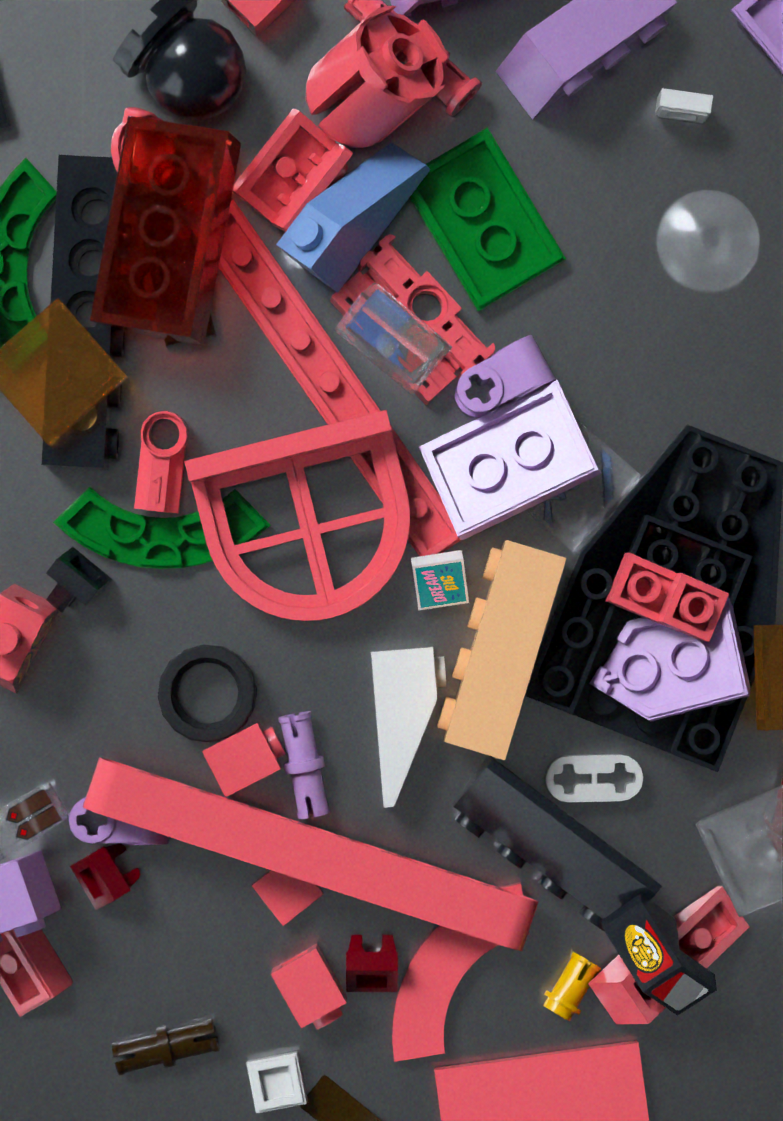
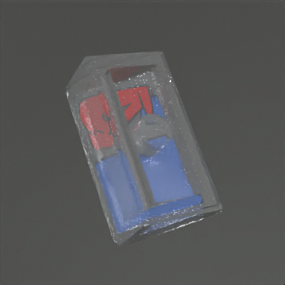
M372 283L357 297L334 329V331L412 396L452 349V346L377 283Z

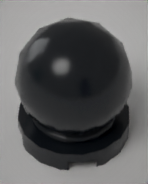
M159 0L150 9L157 18L146 28L141 36L132 29L119 46L113 61L128 78L134 77L140 72H145L148 91L159 106L183 119L206 120L223 113L234 104L243 88L247 71L242 49L229 29L212 19L193 18V13L197 7V0Z

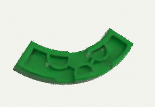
M27 158L10 173L0 187V356L15 375L48 347L49 334L37 316L30 295L28 266L34 238L44 218L56 204L57 193Z
M89 487L53 522L65 534L85 548L103 557L142 568L174 569L202 565L213 561L205 540L198 511L179 517H148L132 513L112 504L92 487ZM236 489L223 498L235 545L253 541L271 527L262 515Z

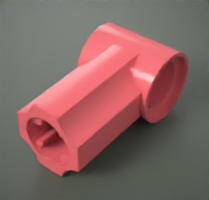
M160 411L148 416L143 422L140 431L141 449L134 509L179 513L189 428L185 420L177 413ZM161 419L173 421L179 429L178 442L169 449L159 448L151 438L153 425Z

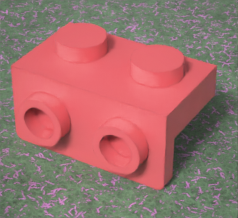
M292 109L230 190L274 227L286 232L309 201L344 177L348 169L346 163L353 153L346 146L330 139L299 110Z

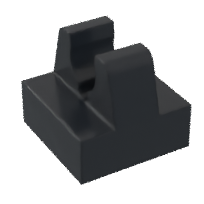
M71 547L59 556L46 572L47 575L57 582V585L46 600L61 613L68 606L70 607L76 599L87 606L102 593L112 578L78 550Z

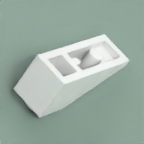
M433 647L371 652L384 808L395 806L436 704L437 688L446 687L444 656L434 657Z

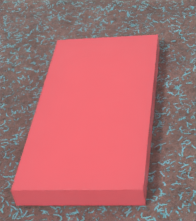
M637 1040L434 1068L441 1121H649L639 1042Z

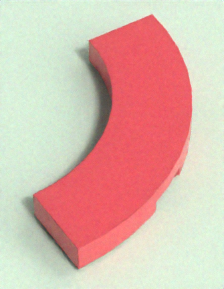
M521 882L500 887L523 895ZM440 925L431 931L411 959L396 998L392 1031L394 1062L445 1054V1018L455 988L468 969L481 956L498 946V944Z

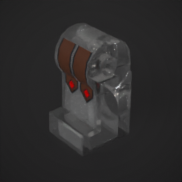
M50 781L0 808V860L43 836L44 832L69 818L67 810Z

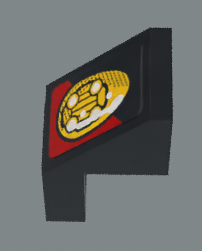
M639 894L602 919L603 930L642 992L677 1016L717 991L715 974L680 950L676 918L642 894Z

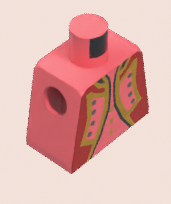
M17 584L11 585L0 593V686L14 693L18 692L59 611L45 598Z

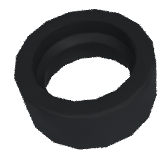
M203 644L185 649L169 661L160 677L158 701L163 717L174 731L193 741L214 742L230 737L247 723L255 708L257 687L252 670L240 655L224 646ZM205 662L215 663L227 669L234 677L238 688L237 703L231 714L222 721L211 724L199 723L189 718L181 709L177 697L178 683L183 674L194 665Z

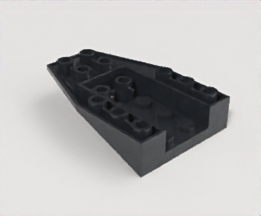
M687 424L581 549L536 657L525 696L718 772L747 697L650 722L589 684L599 667L604 666L619 641L617 638L626 623L642 617L605 600L611 591L612 583L625 553H632L675 573L686 574L729 593L751 690L776 622L783 462Z

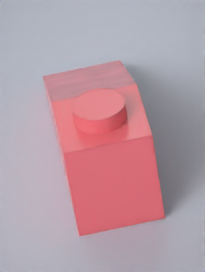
M723 886L715 887L673 916L676 918L680 950L705 968H708L750 927ZM620 955L612 960L588 983L615 1024H650L666 1008L642 992Z

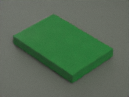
M488 127L425 164L431 170L409 199L477 313L566 260Z

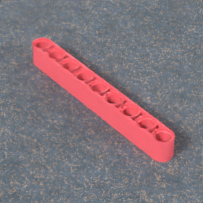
M102 757L98 759L83 804V808L103 816L518 951H523L539 902L491 884Z

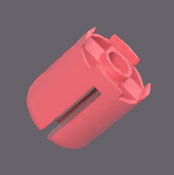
M397 6L379 7L369 14L311 68L307 79L305 100L311 115L326 111L339 99L345 100L324 118L318 126L330 139L350 148L369 147L383 141L445 87V85L441 86L444 78L442 63L448 59V55L440 37L424 19L416 24L405 15L391 12ZM407 57L408 61L402 64L401 62Z

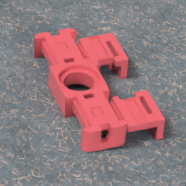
M389 234L380 240L372 251L369 250L358 265L359 272L346 282L338 293L335 292L331 296L330 302L350 323L352 320L356 322L354 317L357 315V312L346 301L347 298L361 310L374 293H378L388 302L396 297L392 306L412 321L422 332L424 331L428 336L433 337L434 341L442 346L441 352L421 374L422 379L429 385L427 388L419 379L413 381L399 367L395 371L425 405H428L456 377L460 379L466 370L490 358L495 351V344L493 342L488 348L485 347L457 316L462 310L458 303L428 271L420 276L391 245L396 236ZM365 267H368L369 270L365 274H362L361 271ZM420 294L433 295L440 303V315L430 321L418 318L412 308L415 297ZM458 368H461L463 371H461L459 375L456 376L454 372Z

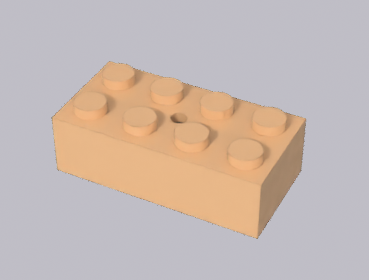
M509 540L503 542L501 550L492 547L482 578L491 581L486 600L478 597L475 599L467 625L468 628L476 630L471 650L463 647L460 648L452 678L461 680L456 699L445 697L437 728L446 730L444 742L502 760L506 759L567 558Z

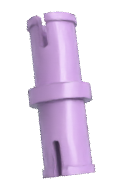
M311 711L299 712V715L293 713L278 717L282 727L288 762L284 763L285 774H291L298 809V819L310 818L312 814L314 817L330 813L321 768L325 767L324 757L318 756L311 722Z

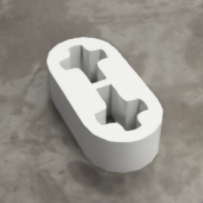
M585 754L557 757L548 765L544 780L546 788L551 795L560 801L611 802L629 800L637 795L642 787L644 777L639 764L627 755ZM616 763H623L624 770L633 773L634 777L633 782H626L624 784V791L615 792L614 784L610 782H597V773H612ZM572 764V769L575 773L590 774V783L574 784L573 792L564 793L563 786L554 783L553 779L554 774H561L563 772V765Z

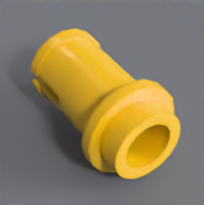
M573 952L570 961L551 992L546 990L544 993L548 998L543 1006L570 1022L574 1013L577 1015L581 1013L578 1006L590 987L588 983L602 968Z

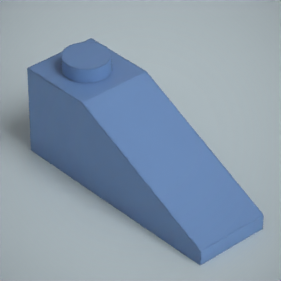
M391 142L309 201L276 245L303 269L338 293L358 267L360 260L373 247L431 169Z

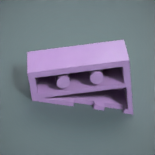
M572 0L527 31L495 72L533 120L565 94L570 97L582 89L593 79L592 74L602 66L608 70L619 63L631 52L628 46L640 38L645 44L657 36L668 26L664 17L677 2L676 0Z

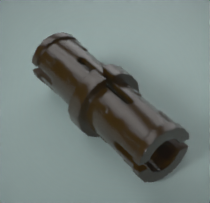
M207 1019L204 1022L173 1030H168V1027L164 1026L156 1028V1034L122 1042H113V1058L130 1053H135L136 1055L135 1057L115 1062L118 1075H124L127 1072L162 1063L165 1068L175 1066L178 1059L220 1051L218 1036L201 1041L196 1040V1037L216 1032L213 1019Z

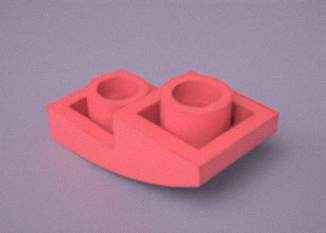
M625 553L612 583L611 591L605 601L705 642H710L729 593L686 574L675 573L632 553Z

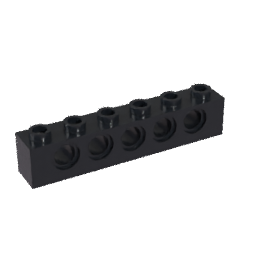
M59 155L41 464L46 467L108 470L109 459H118L119 429L111 428L112 408H120L122 400V378L114 377L115 357H123L125 346V327L116 326L117 306H126L128 277L127 275H120L119 269L120 254L128 255L130 250V224L122 223L123 203H132L133 184L124 181L115 169L112 157ZM93 199L105 201L108 205V213L103 221L97 224H88L82 221L81 211L88 201ZM98 250L105 256L103 269L93 276L81 274L78 267L81 256L87 251ZM87 301L98 302L102 307V317L92 327L79 326L76 321L78 307ZM83 352H93L99 358L97 373L88 379L77 378L73 372V362ZM80 403H90L96 409L97 417L95 423L87 430H75L70 422L71 411Z

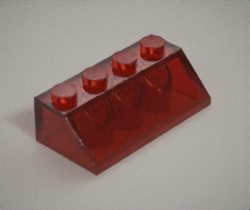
M128 116L90 321L152 337L199 345L205 344L241 149V142L229 131Z

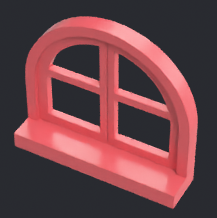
M387 410L184 461L189 482L192 484L205 540L217 570L232 590L242 599L266 613L281 618L301 621L323 620L348 613L376 595L392 577L402 559L409 535L410 507ZM370 451L382 496L383 508L318 524L304 468ZM286 473L300 529L235 545L220 489ZM384 518L382 538L368 566L352 581L335 590L321 534ZM303 539L317 594H292L266 584L246 566L240 554Z

